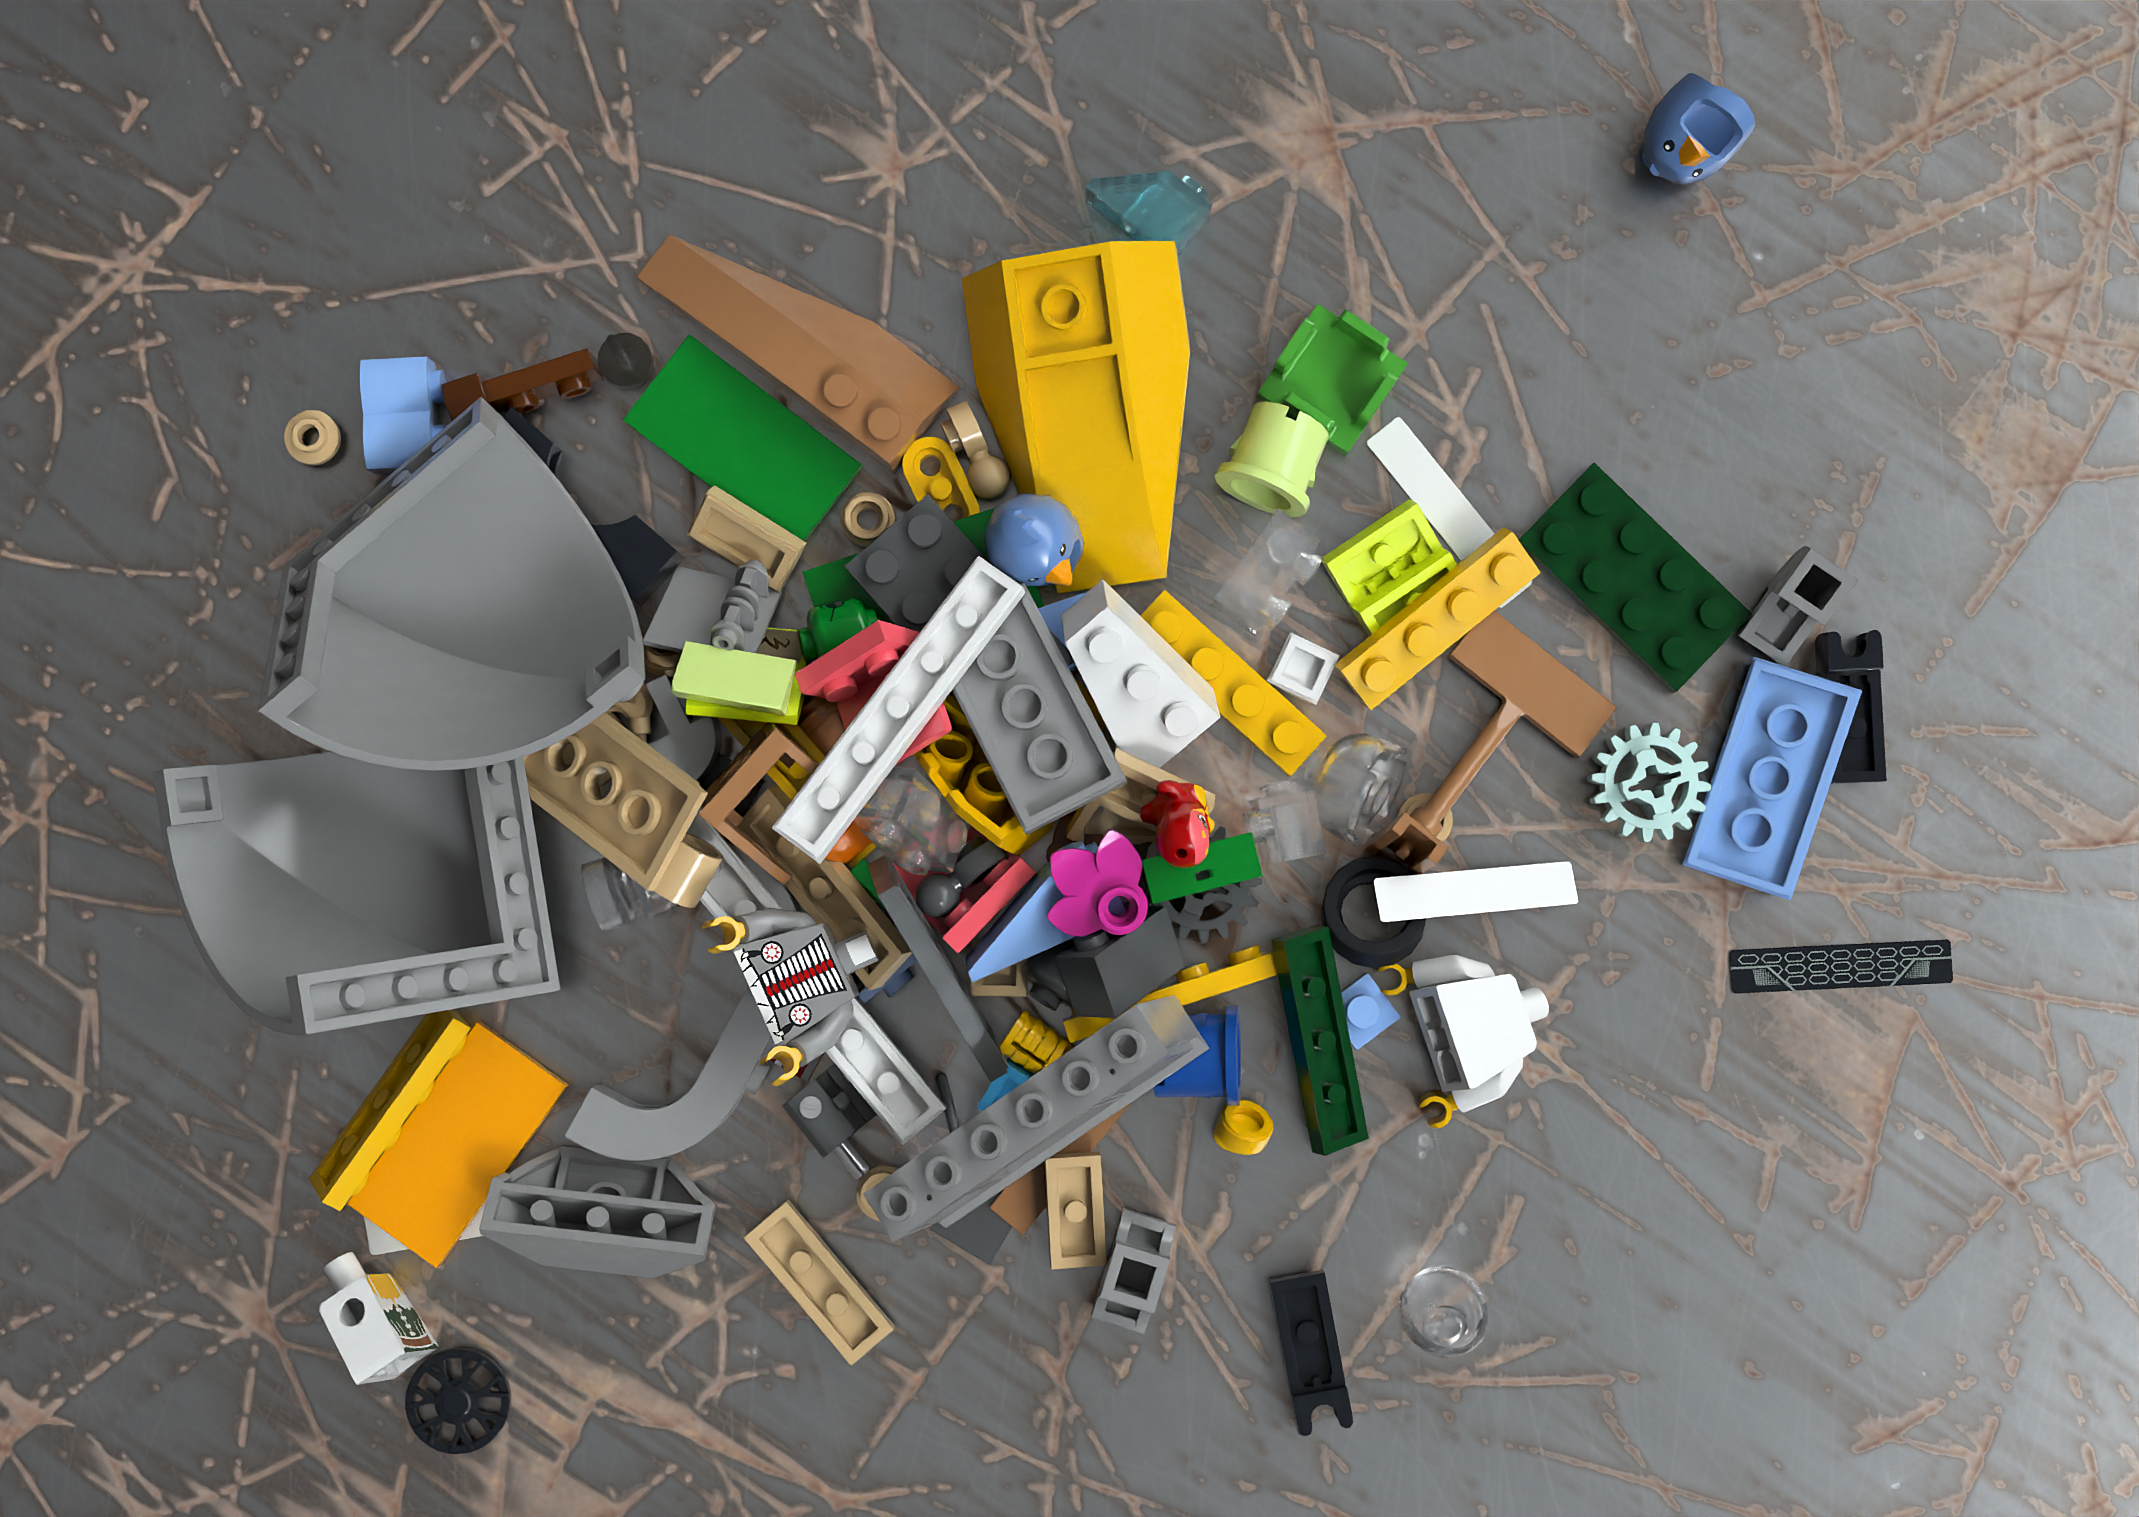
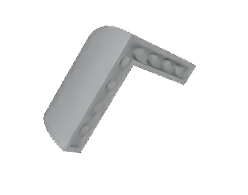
M480 397L284 566L258 711L282 728L314 745L339 755L371 764L400 769L431 771L469 769L494 765L521 758L552 746L580 731L618 701L623 703L630 700L640 690L645 680L642 633L635 609L623 580L610 555L580 508L526 441L495 409Z
M330 751L263 761L170 768L153 772L166 857L177 898L192 938L203 960L225 993L245 1014L259 1024L275 1032L288 1035H307L560 991L523 757L494 765L469 769L431 771L400 769L371 764Z

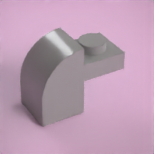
M1803 546L1790 557L1767 585L1769 590L1740 628L1737 635L1781 665L1786 666L1816 623L1819 622L1825 626L1858 579L1812 548Z
M665 674L647 683L646 686L670 734L648 745L700 783L712 769L718 752L721 753L722 751L720 724L716 717L709 716L694 722L692 715L686 714L687 699L676 697L670 691L673 678Z

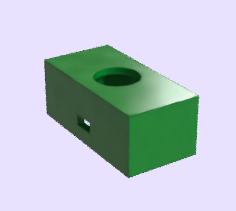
M1252 832L1210 842L1206 858L1199 865L1190 868L1171 866L1161 855L1141 860L1151 904L1263 876ZM1209 870L1210 878L1196 880V872Z

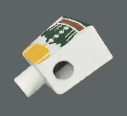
M353 1252L336 1258L323 1268L336 1294L319 1305V1312L356 1385L394 1379L439 1349L438 1344L392 1275L389 1273L366 1274Z

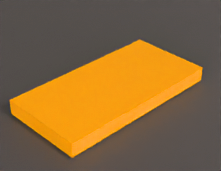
M477 1022L467 1035L460 1053L455 1058L449 1060L434 1081L430 1095L422 1104L416 1106L406 1120L395 1144L390 1149L384 1151L373 1166L363 1189L357 1195L352 1196L347 1204L435 1268L441 1266L486 1203L492 1178L509 1171L567 1090L569 1084L483 1022Z

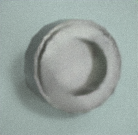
M632 333L610 334L599 350L598 366L601 374L611 385L620 389L632 390L642 386L650 379L654 370V356L650 347L641 337Z

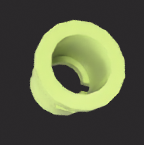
M1257 402L1251 409L1240 437L1230 447L1229 454L1232 455L1230 461L1223 462L1218 466L1214 475L1216 483L1228 494L1256 509L1284 517H1302L1306 514L1310 505L1306 491L1308 486L1313 488L1315 469L1328 441V431L1317 420L1301 411L1295 421L1286 417L1289 410L1288 406L1273 402Z

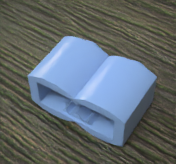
M427 356L360 360L364 457L366 470L375 475L392 474L446 427V424H439L438 420L439 403H445L441 390V385L446 383L443 370H436L435 363Z

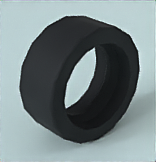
M1378 856L1355 859L1337 870L1326 886L1321 913L1323 926H1329L1332 946L1337 954L1355 965L1378 968L1394 965L1414 951L1423 937L1426 918L1406 920L1402 930L1393 938L1386 941L1372 942L1360 939L1352 934L1344 924L1341 912L1343 900L1355 887L1374 883L1376 878L1415 875L1412 870L1396 860Z

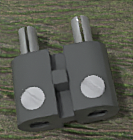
M835 1063L782 1105L822 1158L833 1152L854 1179H859L862 1175L839 1145L843 1147L862 1173L866 1174L869 1166L847 1139L875 1116L896 1143L901 1144Z

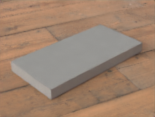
M1023 582L1020 585L1024 587L1026 593L952 690L1025 834L1028 835L1127 784V780L1031 594Z

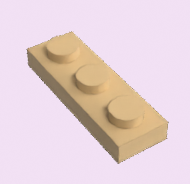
M789 1199L744 1237L745 1241L851 1366L894 1330L895 1325Z

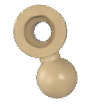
M965 400L947 408L949 420L940 424L953 452L956 453L964 450L971 465L967 471V480L973 493L985 499H993L1002 495L1010 483L1009 468L1002 459L990 455L985 439L968 402Z

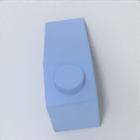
M1078 841L1058 850L1078 848L1089 850L1095 854L1098 847L1096 842L1085 846L1083 841ZM1050 862L1041 867L966 956L967 971L972 982L1075 937L1059 930L1047 918L1050 908L1059 899L1064 897L1053 880ZM1120 896L1112 898L1109 902L1108 909L1110 912L1121 914L1126 911Z

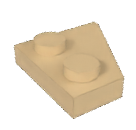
M1115 748L1113 755L1127 780V784L1078 808L1068 824L1066 838L1072 841L1084 842L1085 834L1105 835L1108 830L1113 829L1123 834L1132 844L1156 843L1157 827L1153 824L1142 822L1140 818L1142 807L1157 796L1159 792L1156 788L1159 782L1164 780H1172L1178 783L1189 782ZM1205 790L1208 813L1210 814L1214 808L1215 794Z

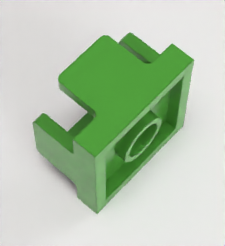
M1317 304L1309 317L1304 319L1277 359L1272 372L1257 392L1256 397L1263 402H1273L1288 406L1289 410L1286 417L1295 421L1300 411L1311 416L1328 431L1329 438L1326 444L1346 456L1408 363L1386 348L1390 342L1386 335L1348 310H1344L1341 316L1338 317L1320 304Z

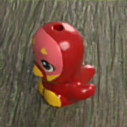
M1172 780L1161 781L1156 788L1159 793L1154 800L1142 807L1140 818L1142 822L1153 824L1157 827L1156 845L1161 857L1169 865L1178 868H1190L1199 865L1207 856L1209 835L1215 826L1214 821L1209 817L1205 790L1198 784L1178 783Z

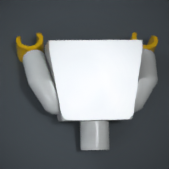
M1459 955L1414 961L1411 968L1405 969L1398 964L1380 967L1377 972L1386 971L1391 968L1398 970L1402 976V982L1397 989L1382 990L1383 994L1398 995L1410 984H1416L1417 988H1419L1409 991L1442 1089V1092L1431 1090L1424 1093L1419 1100V1108L1427 1106L1431 1102H1440L1445 1106L1443 1114L1427 1121L1428 1125L1433 1128L1444 1127L1449 1123L1452 1111L1460 1109L1464 1113L1504 1096L1523 1068V1057L1536 1049L1537 1041L1531 1023L1547 1017L1549 1013L1548 1001L1544 993L1538 987H1531L1520 991L1516 978L1512 974L1495 976L1488 964ZM1452 1091V1094H1450V1095H1448V1096H1447L1445 1093H1443V1092Z

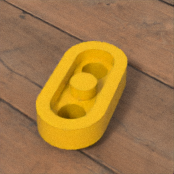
M923 437L914 441L903 456L902 466L917 503L929 494L944 512L949 507L955 506L962 509L964 518L980 513L976 497L951 446L946 441L937 437ZM927 458H936L941 463L940 471L934 476H926L921 472V464Z

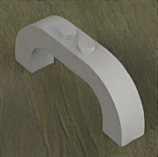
M727 841L783 910L802 912L798 901L785 885L771 876L732 842ZM749 985L693 1087L681 1099L665 1105H647L631 1100L600 1083L590 1088L564 1137L597 1154L621 1160L642 1161L667 1157L681 1152L714 1132L732 1114L746 1091L755 1095L770 1068V1065L766 1063L759 1066V1060L767 1053L774 1041Z

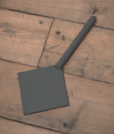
M940 1072L936 1075V1081L941 1100L947 1107L944 1112L951 1133L960 1126L947 1076L945 1073ZM1000 1191L949 1227L945 1228L941 1224L936 1223L931 1226L930 1230L990 1265L1012 1226L990 1209V1206L1002 1193Z

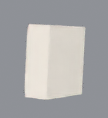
M1290 632L1267 678V682L1271 686L1315 706L1339 655Z

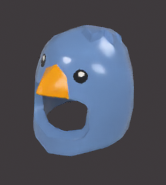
M1688 73L1666 93L1654 108L1644 132L1642 161L1653 175L1681 185L1704 180L1722 168L1754 132V115L1743 98L1726 88L1711 84L1699 75Z
M1022 493L994 508L984 532L988 561L992 566L1018 584L1024 582L1026 586L1050 584L1071 586L1072 573L1083 554L1084 540L1078 520L1067 506L1049 495Z

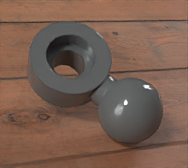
M980 836L965 844L954 854V858L958 863L948 875L932 874L925 877L919 883L916 890V902L921 911L933 918L948 916L958 906L960 893L963 890L980 883L1003 859L1008 860L1009 856L1004 849L998 847L990 840L984 842Z

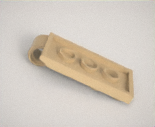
M603 713L580 731L560 742L523 757L531 800L647 891H655L665 899L687 908H695L723 859L721 852L714 846L687 832L708 794L699 785L698 781L606 713ZM569 743H572L575 750L574 761L565 770L562 758L563 751ZM608 770L612 778V786L608 795L602 798L599 781L601 776Z

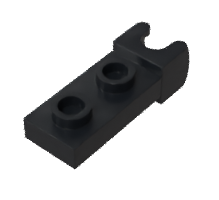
M1878 630L1858 635L1855 639V653L1850 657L1843 651L1839 633L1835 631L1821 633L1815 640L1816 674L1820 675L1821 678L1862 690L1830 784L1885 782L1887 778L1880 671L1884 668L1882 635Z
M1317 1270L1269 1279L1289 1395L1298 1434L1301 1436L1311 1434V1415L1313 1410L1320 1405L1333 1407L1340 1425L1343 1428H1350L1354 1421L1348 1389L1345 1385L1346 1382L1325 1272Z

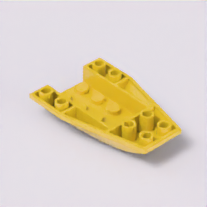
M1109 241L1002 260L961 278L976 387L1018 494L1030 493L1051 496L1067 506L1078 520L1084 540L1083 554L1072 573L1071 586L1066 587L1054 584L1058 594L1092 589L1102 579L1109 586L1166 578L1190 361V344L1176 243L1174 241Z

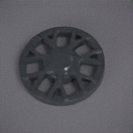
M450 1348L440 1351L422 1363L410 1379L405 1396L407 1419L419 1439L437 1451L448 1454H465L476 1451L490 1443L504 1427L511 1409L510 1384L498 1363L478 1350ZM461 1358L462 1377H455L449 1380L445 1360ZM468 1359L477 1362L473 1368L468 1367ZM439 1363L440 1372L435 1371L431 1367ZM483 1365L494 1378L484 1388L479 1389L478 1385L470 1377ZM425 1373L435 1378L442 1385L436 1395L430 1394L418 1387ZM497 1382L500 1391H492L491 1386ZM416 1394L420 1395L422 1400L416 1401ZM482 1397L501 1398L500 1413L494 1414L480 1411ZM435 1404V1409L439 1416L422 1423L416 1407ZM473 1417L478 1420L487 1433L472 1441L464 1426V1423L470 1421ZM487 1419L497 1420L493 1428H491ZM443 1421L456 1425L452 1443L436 1437ZM431 1426L433 1428L432 1433H430L426 1428ZM459 1437H462L465 1443H458Z

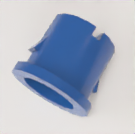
M1227 1005L1226 1014H1207V1012L1187 1014L1210 1049L1154 1086L1155 1097H1227L1228 1106H1239L1241 1096L1239 1006Z

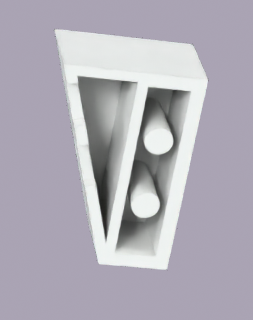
M1103 579L1062 614L1065 644L1118 749L1160 768L1220 718L1214 689Z

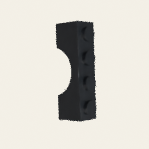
M511 407L503 418L526 441L557 478L563 451ZM637 515L609 525L590 524L610 555L630 598L640 606L646 603L685 559Z

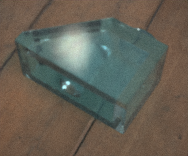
M1171 171L1095 178L1085 187V202L1134 241H1174L1178 257L1209 220L1212 204L1207 201L1209 194L1198 182L1188 176L1179 179Z

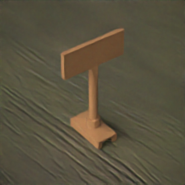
M1495 610L1468 631L1448 657L1501 698L1502 705L1423 809L1416 808L1410 816L1405 812L1377 832L1365 848L1366 851L1374 856L1387 846L1398 857L1408 863L1407 868L1412 870L1415 875L1423 874L1434 867L1449 849L1446 844L1436 837L1442 829L1441 820L1521 716L1525 717L1577 759L1583 754L1617 708Z

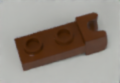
M586 348L489 380H484L478 373H474L442 384L441 390L450 419L453 421L480 397L498 413L508 411L513 407L520 414H524L537 409L540 406L539 400L557 394L562 399L583 395L592 389L591 383L601 381L603 377L597 359Z

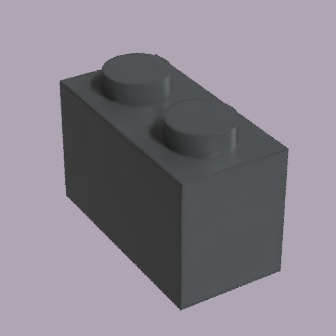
M1129 902L1123 903L1125 910H1127ZM1148 906L1145 920L1133 932L1115 935L1100 929L1083 937L1075 936L1073 937L1074 943L1055 956L1075 1015L1078 1017L1117 1018L1186 966L1165 906Z

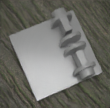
M750 560L740 565L735 579L677 566L646 632L643 645L682 653L685 642L688 641L731 651L734 649L757 653L782 595V589L777 592L769 587L767 569L763 563L757 560Z

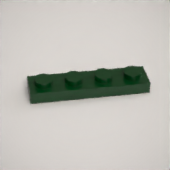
M1313 925L1272 939L1271 942L1312 1153L1326 1156L1367 1140L1369 1136L1329 926Z

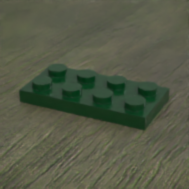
M1596 463L1591 464L1518 539L1528 555L1671 693L1677 692L1752 614Z

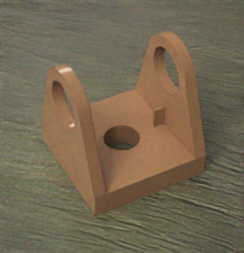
M767 722L705 790L708 794L698 814L783 885H786L792 879V874L739 826L744 818L733 809L778 759L788 768L796 761L811 775L820 764L777 725Z

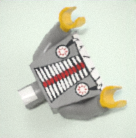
M767 908L739 915L734 919L728 916H721L708 920L702 925V929L712 926L719 927L724 933V941L722 945L711 947L707 950L712 954H718L733 949L776 1045L775 1048L761 1057L759 1066L770 1059L779 1060L784 1067V1074L771 1084L774 1086L782 1085L798 1072L799 1067L807 1065L831 1049L853 1017V1004L851 1000L860 995L851 973L879 961L874 944L866 930L836 942L828 923L817 924L814 918L805 912Z

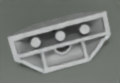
M560 1146L526 1162L509 1174L505 1172L492 1178L479 1231L481 1235L542 1266L655 1278L705 1261L715 1204L706 1195L704 1196L693 1181L670 1158L642 1161L621 1160L597 1154L589 1149Z

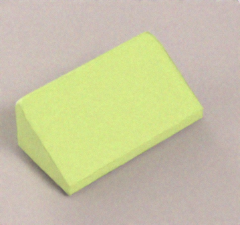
M686 641L670 691L679 698L786 716L797 661L734 649L731 651L711 645Z

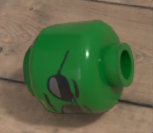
M855 598L811 607L807 613V627L797 629L804 661L820 658L878 621L874 609H865L864 605Z

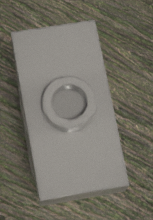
M1122 1209L1108 1255L1107 1266H1105L1092 1308L1091 1318L1142 1334L1145 1333L1149 1318L1155 1312L1169 1266L1170 1250L1177 1227L1176 1224L1129 1209Z

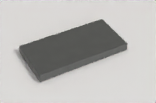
M883 855L869 863L868 867L878 897L989 1081L992 1082L1008 1073V1065L994 1031L973 996H971L970 991L889 856L886 858Z

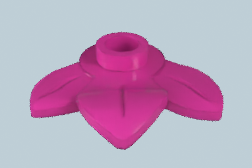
M1113 829L1108 830L1101 839L1095 854L1089 850L1078 848H1065L1051 854L1050 868L1052 877L1057 888L1064 895L1047 913L1048 920L1055 927L1066 934L1083 937L1100 929L1115 935L1128 934L1136 930L1143 923L1148 911V902L1144 891L1138 885L1142 871V861L1138 851L1123 834ZM1116 896H1124L1129 900L1127 910L1121 914H1114L1108 909L1109 902Z

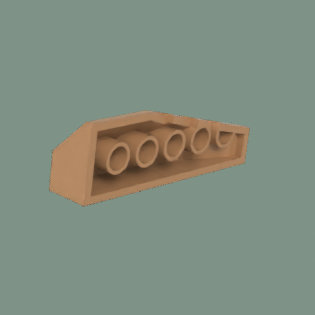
M670 234L637 275L639 281L893 474L902 465L903 456L914 441L924 437L960 390L959 386L876 323Z

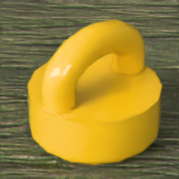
M1240 1100L1239 1106H1228L1226 1104L1223 1106L1216 1122L1213 1139L1222 1149L1231 1153L1241 1155L1256 1154L1266 1147L1274 1128L1273 1121L1268 1112L1254 1102Z

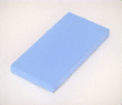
M1753 657L1710 783L1711 790L1707 791L1703 803L1706 809L1704 812H1700L1683 865L1791 901L1862 690Z

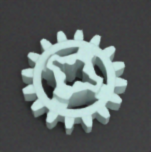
M1659 723L1647 724L1644 736H1642L1638 727L1632 725L1625 728V742L1616 735L1609 736L1605 740L1608 748L1611 750L1610 754L1599 752L1593 755V761L1601 766L1602 769L1600 773L1588 775L1587 782L1599 785L1600 793L1593 795L1589 798L1590 804H1605L1607 810L1599 819L1603 824L1616 819L1620 821L1617 830L1618 836L1627 837L1635 828L1637 829L1638 841L1645 843L1651 841L1655 829L1661 840H1669L1673 838V824L1681 830H1689L1693 825L1687 813L1705 811L1706 806L1697 800L1696 797L1699 792L1711 790V784L1699 781L1698 773L1707 769L1709 765L1707 761L1693 762L1691 755L1698 748L1696 742L1683 746L1678 744L1681 730L1677 728L1670 729L1662 737L1660 736ZM1650 747L1665 751L1676 761V764L1670 765L1658 759L1655 750ZM1624 757L1627 768L1620 781L1614 783L1616 768ZM1668 774L1669 776L1668 779L1659 781V785L1652 787L1651 790H1628L1630 786L1639 784L1638 781L1646 778V775L1662 776ZM1683 783L1680 800L1673 807L1671 798L1678 784ZM1629 801L1639 806L1643 816H1647V819L1634 816L1620 802Z

